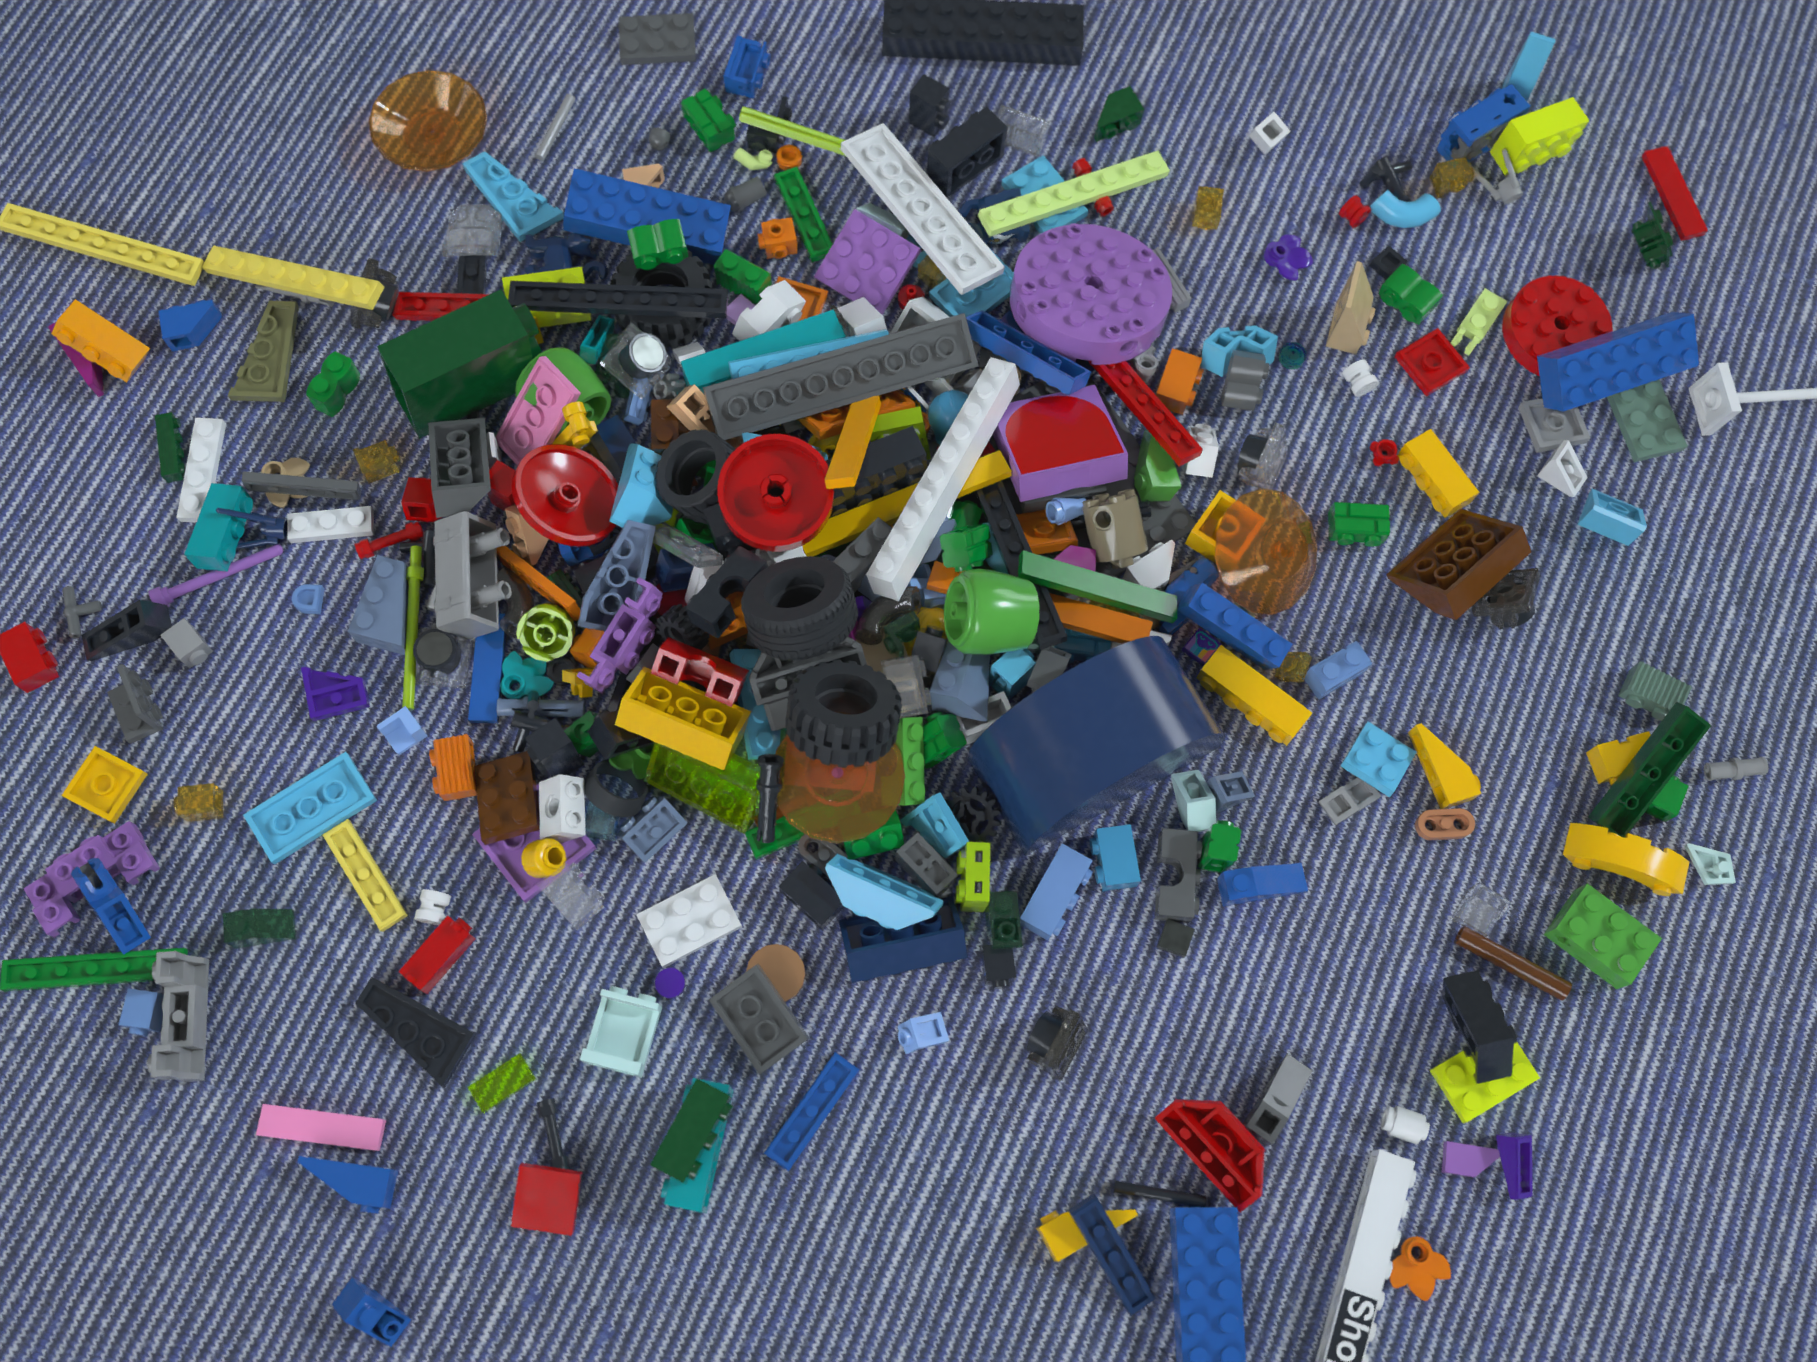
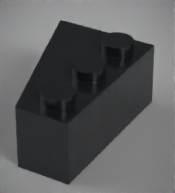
M1478 970L1443 978V1000L1455 1030L1461 1031L1468 1045L1463 1047L1466 1058L1472 1056L1474 1060L1475 1074H1473L1476 1084L1512 1076L1514 1044L1517 1043V1036L1514 1028L1511 1025L1508 1026L1504 1020V1011L1501 1004L1495 1003L1489 982L1487 980L1483 981Z

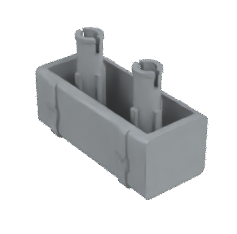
M465 511L435 521L433 545L435 546L436 604L434 605V612L436 613V629L465 639H472L499 630L498 601L508 599L511 596L510 585L507 582H498L497 548L506 546L510 542V536L506 529L498 528L496 530V524Z

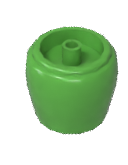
M559 347L548 349L533 358L522 370L516 382V398L538 358L546 356L580 391L581 394L577 401L583 402L587 412V419L595 421V424L598 425L605 418L611 404L610 394L593 369L574 351ZM534 382L531 384L524 399L533 406H536V390L538 388ZM564 422L556 437L570 424L569 422Z
M970 569L960 573L952 580L945 598L944 626L949 642L957 650L971 655H988L1027 649L1033 642L1039 622V599L1032 582L1009 574L985 569Z

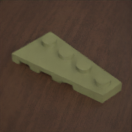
M296 301L268 302L257 327L258 334L255 341L250 343L247 350L248 357L244 366H240L236 375L238 379L234 388L231 387L228 393L230 400L285 402L299 311Z

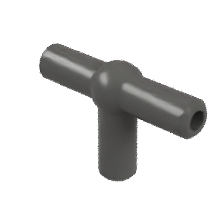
M66 586L62 589L65 605L63 614L67 618L69 636L76 639L82 635L79 616L102 611V604L97 600L77 605L74 588Z

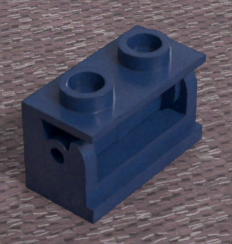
M713 543L660 549L654 573L663 592L688 589L695 560L701 557L718 555Z

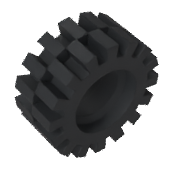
M682 604L672 606L656 620L655 627L658 628L656 633L661 635L659 638L661 642H665L670 637L699 650H702L709 643V633L691 623L686 608Z

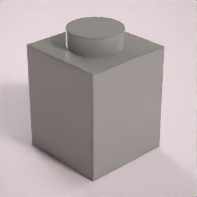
M185 618L160 635L178 659L188 668L203 663L207 656L213 652L198 631Z

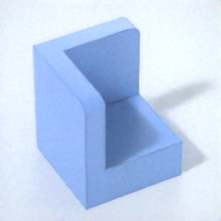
M406 706L377 725L379 731L385 736L398 755L427 737V734Z

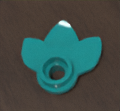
M511 652L502 663L504 677L501 681L500 689L503 695L508 699H521L524 696H528L531 691L538 692L539 697L548 693L554 686V682L544 677L547 662L536 660L532 657L522 660L517 652ZM514 683H519L520 688L512 691L511 686Z

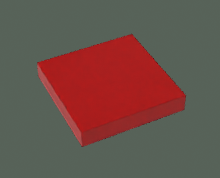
M1439 328L1398 351L1394 356L1426 397L1465 374L1470 369L1469 365Z
M521 1163L518 1170L511 1227L572 1236L575 1230L582 1172Z

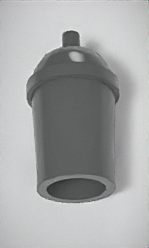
M757 176L735 187H729V190L724 194L723 204L731 205V211L741 212L747 206L767 196V193L760 178Z

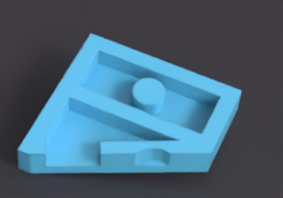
M941 793L933 795L900 820L904 826L912 825L918 830L920 835L944 858L952 856L965 847L966 842H969Z

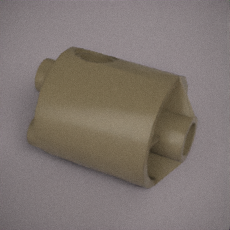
M1134 489L1122 490L1118 492V495L1110 497L1109 493H1103L1093 496V499L1083 501L1082 510L1091 549H1096V562L1110 561L1113 569L1124 568L1134 564L1133 556L1148 550L1138 497Z

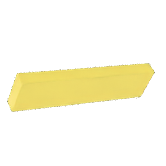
M349 819L322 834L380 931L384 932L408 916Z

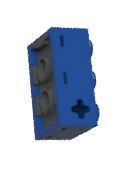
M1512 84L1503 89L1498 88L1485 100L1481 101L1479 99L1466 111H1458L1448 120L1449 125L1440 136L1441 140L1436 150L1455 171L1464 166L1465 161L1471 162L1491 150L1510 120L1525 115L1531 106Z

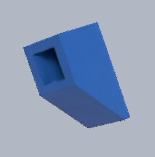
M200 300L193 304L172 306L158 311L162 339L172 352L200 346L222 318V313L213 300Z
M354 1278L349 1280L331 1304L344 1322L390 1347L393 1346L411 1321L409 1316L381 1294Z

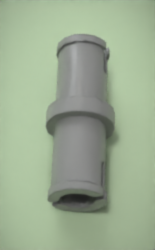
M1735 757L1730 758L1729 761L1705 763L1706 765H1704V775L1707 781L1726 778L1741 780L1744 776L1766 775L1768 773V762L1765 757L1743 760Z

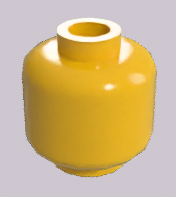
M552 838L534 840L523 849L521 855L522 866L526 873L534 878L555 876L565 866L566 852L559 841Z

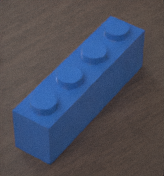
M1203 582L1189 586L1177 607L1178 612L1264 670L1279 668L1292 646L1291 642Z

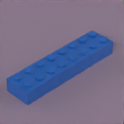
M983 310L966 317L971 339L981 347L991 350L993 354L1002 356L1007 362L1016 364L1021 370L1030 372L1035 378L1042 379L1049 386L1059 389L1063 394L1071 395L1086 386L1091 371Z

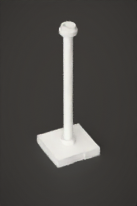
M1728 362L1717 363L1688 388L1696 410L1702 436L1714 434L1742 411L1740 403L1817 399V388L1737 393Z

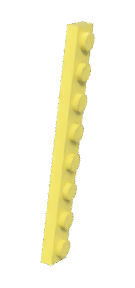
M10 203L6 204L0 216V230L188 285L195 286L203 270L201 267L204 261L201 258Z
M214 245L201 267L208 274L369 310L374 309L384 289V286L376 280Z

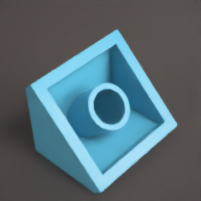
M1591 489L1577 524L1627 546L1636 540L1647 528L1642 509L1595 489Z

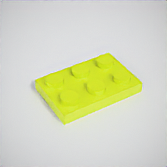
M582 267L502 278L504 293L507 299L509 297L510 281L585 284ZM530 311L532 316L537 318L539 327L592 320L591 313Z
M1515 1043L1513 1048L1512 1076L1476 1084L1473 1074H1475L1474 1060L1472 1056L1466 1058L1463 1050L1430 1069V1072L1462 1123L1469 1122L1540 1079L1518 1043Z

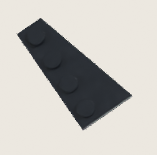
M373 977L370 978L355 1003L404 1049L421 1068L430 1074L442 1088H445L476 1036V1033Z

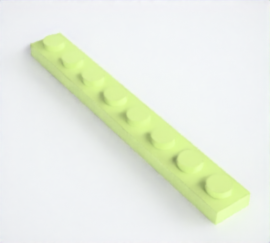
M1155 151L981 209L978 217L988 236L991 237L1094 202L1104 196H1112L1165 178L1170 170L1159 151Z

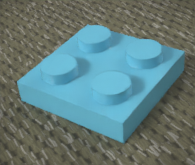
M1367 721L1340 766L1390 797L1396 790L1416 751Z

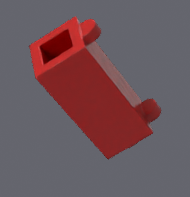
M447 915L398 972L419 990L428 995L476 938L469 934L473 928L460 917L454 921Z

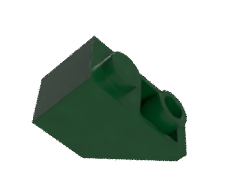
M1131 86L1108 94L1097 122L1094 136L1096 142L1103 139H1111L1116 134L1126 130H1133L1141 124L1144 107Z

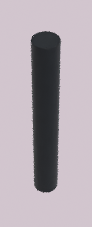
M1116 1180L1114 1182L1113 1193L1195 1207L1206 1206V1195Z

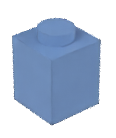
M128 989L119 1025L129 1028L128 1033L133 1035L148 1036L149 1031L160 1032L163 1022L162 1000L164 995L158 992Z

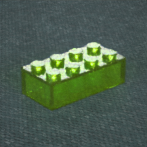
M655 742L644 779L646 783L743 834L754 823V816L758 815L760 792L756 787V780L760 777V766L734 753L725 770H721Z

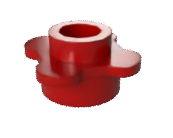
M1384 439L1380 442L1374 441L1371 443L1369 448L1373 452L1374 458L1372 462L1374 465L1380 467L1382 464L1390 463L1395 465L1398 463L1399 457L1396 455L1398 449L1394 441Z

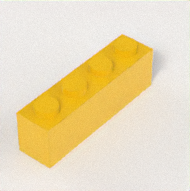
M1222 645L1219 646L1196 677L1200 680L1202 687L1210 692H1216L1222 697L1223 702L1227 706L1240 710L1251 724L1255 726L1260 725L1268 731V735L1274 741L1284 743L1286 746L1312 714L1310 710Z

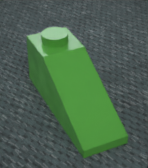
M1146 429L1143 433L1134 476L1135 488L1138 490L1141 501H1170L1182 485L1173 459Z

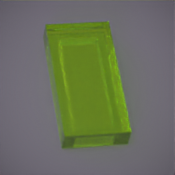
M519 1053L467 1088L482 1113L485 1114L537 1080L523 1055Z

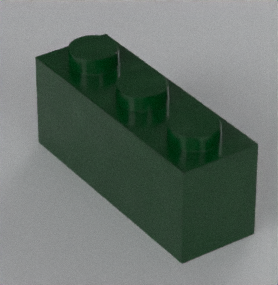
M696 1078L650 1166L684 1184H687L689 1179L694 1181L703 1165L699 1160L704 1150L710 1151L718 1137V1134L714 1132L720 1121L726 1122L733 1109V1105L730 1104L732 1097Z

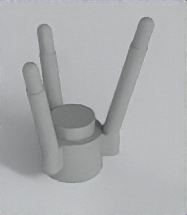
M1506 149L1502 150L1508 175L1505 176L1506 179L1497 184L1498 190L1468 161L1464 162V166L1493 195L1495 201L1502 199L1504 204H1509L1523 195Z

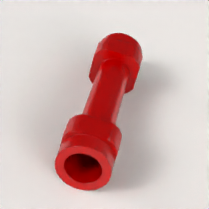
M1085 158L1078 159L1072 165L1076 177L1089 174L1092 171L1091 165ZM1104 196L1095 201L1094 207L1102 217L1109 215L1114 210L1109 196Z
M419 521L405 524V529L372 541L366 538L354 545L360 559L375 556L374 551L408 539L411 541L420 540L423 537V529Z

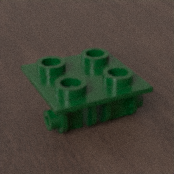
M1649 202L1647 222L1637 221L1633 223L1631 232L1636 242H1638L1637 246L1642 247L1640 253L1647 267L1655 270L1664 262L1666 268H1668L1669 259L1673 256L1671 250L1673 240L1669 231H1663L1661 226L1663 218L1660 210H1654L1651 202Z

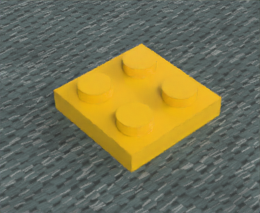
M94 746L61 796L115 824L148 774Z

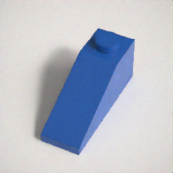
M1302 863L1254 866L1223 871L1217 878L1223 907L1308 892Z
M299 1156V1164L349 1202L360 1204V1211L379 1214L380 1207H391L398 1170Z

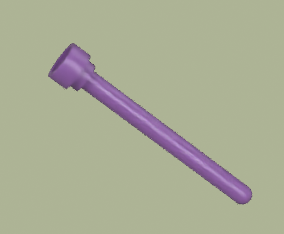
M274 545L232 562L228 572L213 570L169 589L167 587H156L148 591L152 602L165 604L170 607V603L174 602L175 598L277 557L283 553V548L280 545Z

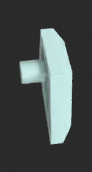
M1690 843L1684 846L1704 885L1736 883L1730 854Z

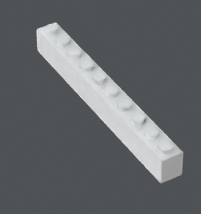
M992 357L989 359L866 574L873 593L896 601L900 600L1020 386L1014 363Z

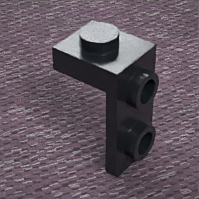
M783 96L777 117L791 121L792 108L788 106V97ZM748 125L746 134L749 149L757 152L765 149L777 154L780 144H785L786 136Z

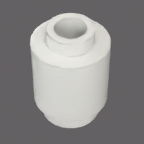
M1397 1105L1394 1108L1387 1106L1381 1122V1129L1387 1131L1388 1135L1416 1145L1420 1140L1425 1141L1430 1128V1124L1426 1122L1425 1115Z

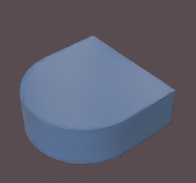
M301 585L293 592L292 603L301 613L321 614L325 588L322 585Z

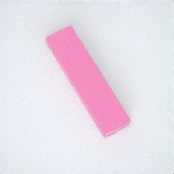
M263 1104L256 1135L380 1151L386 1120Z

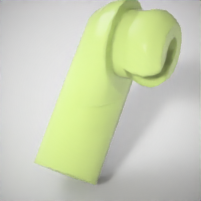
M742 148L737 149L734 154V159L749 170L767 169L772 164L773 155L765 149L760 151L757 156L750 155Z

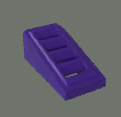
M1512 1132L1496 1134L1497 1146L1510 1199L1520 1200L1532 1197V1135Z

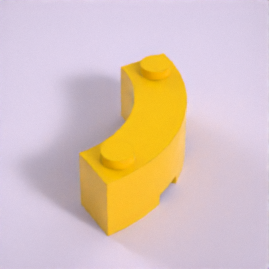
M1570 823L1563 855L1576 868L1583 870L1596 868L1616 873L1642 883L1650 888L1653 893L1660 896H1671V893L1683 894L1689 861L1669 848H1664V851H1661V849L1651 846V840L1628 833L1624 838L1618 834L1608 832V828Z

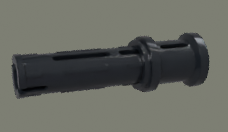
M763 754L758 757L757 762L760 766V777L756 780V787L760 792L756 839L761 841V843H772L775 841L777 796L783 785V782L780 780V771L784 766V758L776 754Z

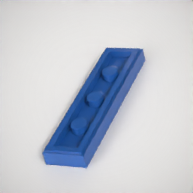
M498 614V631L476 637L468 716L470 723L499 724L497 700L501 698L500 684L503 679L502 663L505 656L508 620L506 614Z
M835 1052L764 1154L789 1172L860 1069Z

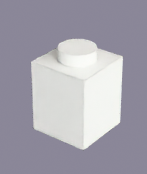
M1273 112L1251 132L1249 137L1266 155L1288 135L1290 130L1277 114Z

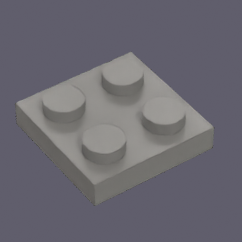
M1543 398L1522 402L1518 407L1536 453L1557 449L1564 440H1569L1571 446L1585 444L1590 439L1578 407L1567 411L1544 408Z

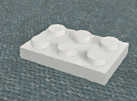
M716 874L636 914L662 968L742 928Z

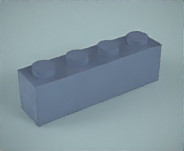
M948 640L930 689L932 711L988 722L990 654H965L957 650Z

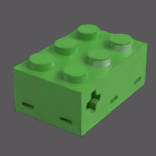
M1588 883L1572 892L1543 934L1615 989H1620L1633 983L1662 939Z

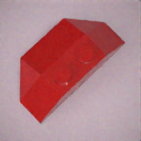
M1175 1099L1154 1118L1232 1205L1237 1207L1240 1213L1261 1197L1263 1191L1265 1148L1221 1101Z

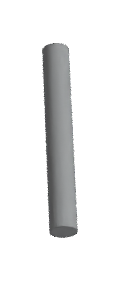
M566 94L535 154V158L539 161L545 160L575 101V97L571 94Z

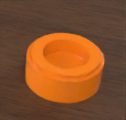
M788 144L778 149L776 154L777 164L782 170L785 171L801 166L802 153L797 146Z

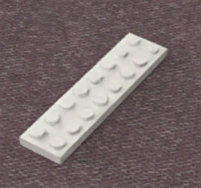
M884 123L841 142L840 150L961 295L1004 273V265Z

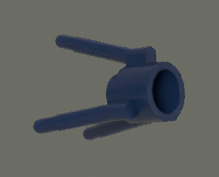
M224 508L216 509V512L220 514L261 522V534L266 535L267 538L238 543L236 549L268 544L278 545L279 539L285 540L287 538V518L266 516L254 512L244 513Z

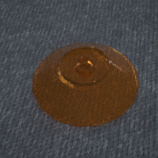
M426 70L406 74L387 85L373 102L368 124L372 143L385 159L403 169L430 172L450 168L470 156L483 139L488 117L484 99L470 82L453 73Z
M1264 488L1241 495L1225 511L1216 532L1215 561L1220 580L1236 603L1252 613L1274 615L1292 608L1308 591L1316 571L1318 546L1312 522L1301 505L1282 491Z
M836 712V713H840V714L852 715V714L845 713V712ZM788 735L785 736L775 752L776 755L784 758V766L780 771V780L783 782V785L777 796V805L791 825L810 838L832 843H842L863 839L886 824L900 803L905 781L901 752L896 744L891 747L885 756L880 757L871 764L865 762L860 767L847 765L846 768H841L836 764L828 766L821 764V760L808 758L805 751L800 752ZM835 768L842 769L843 775L840 778L833 777L832 771Z

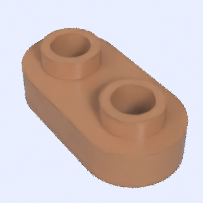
M1461 808L1427 810L1420 814L1415 821L1416 832L1426 840L1462 839L1471 834L1475 828L1473 815ZM1458 821L1461 824V829L1455 828L1453 822ZM1425 822L1432 824V831L1425 827Z

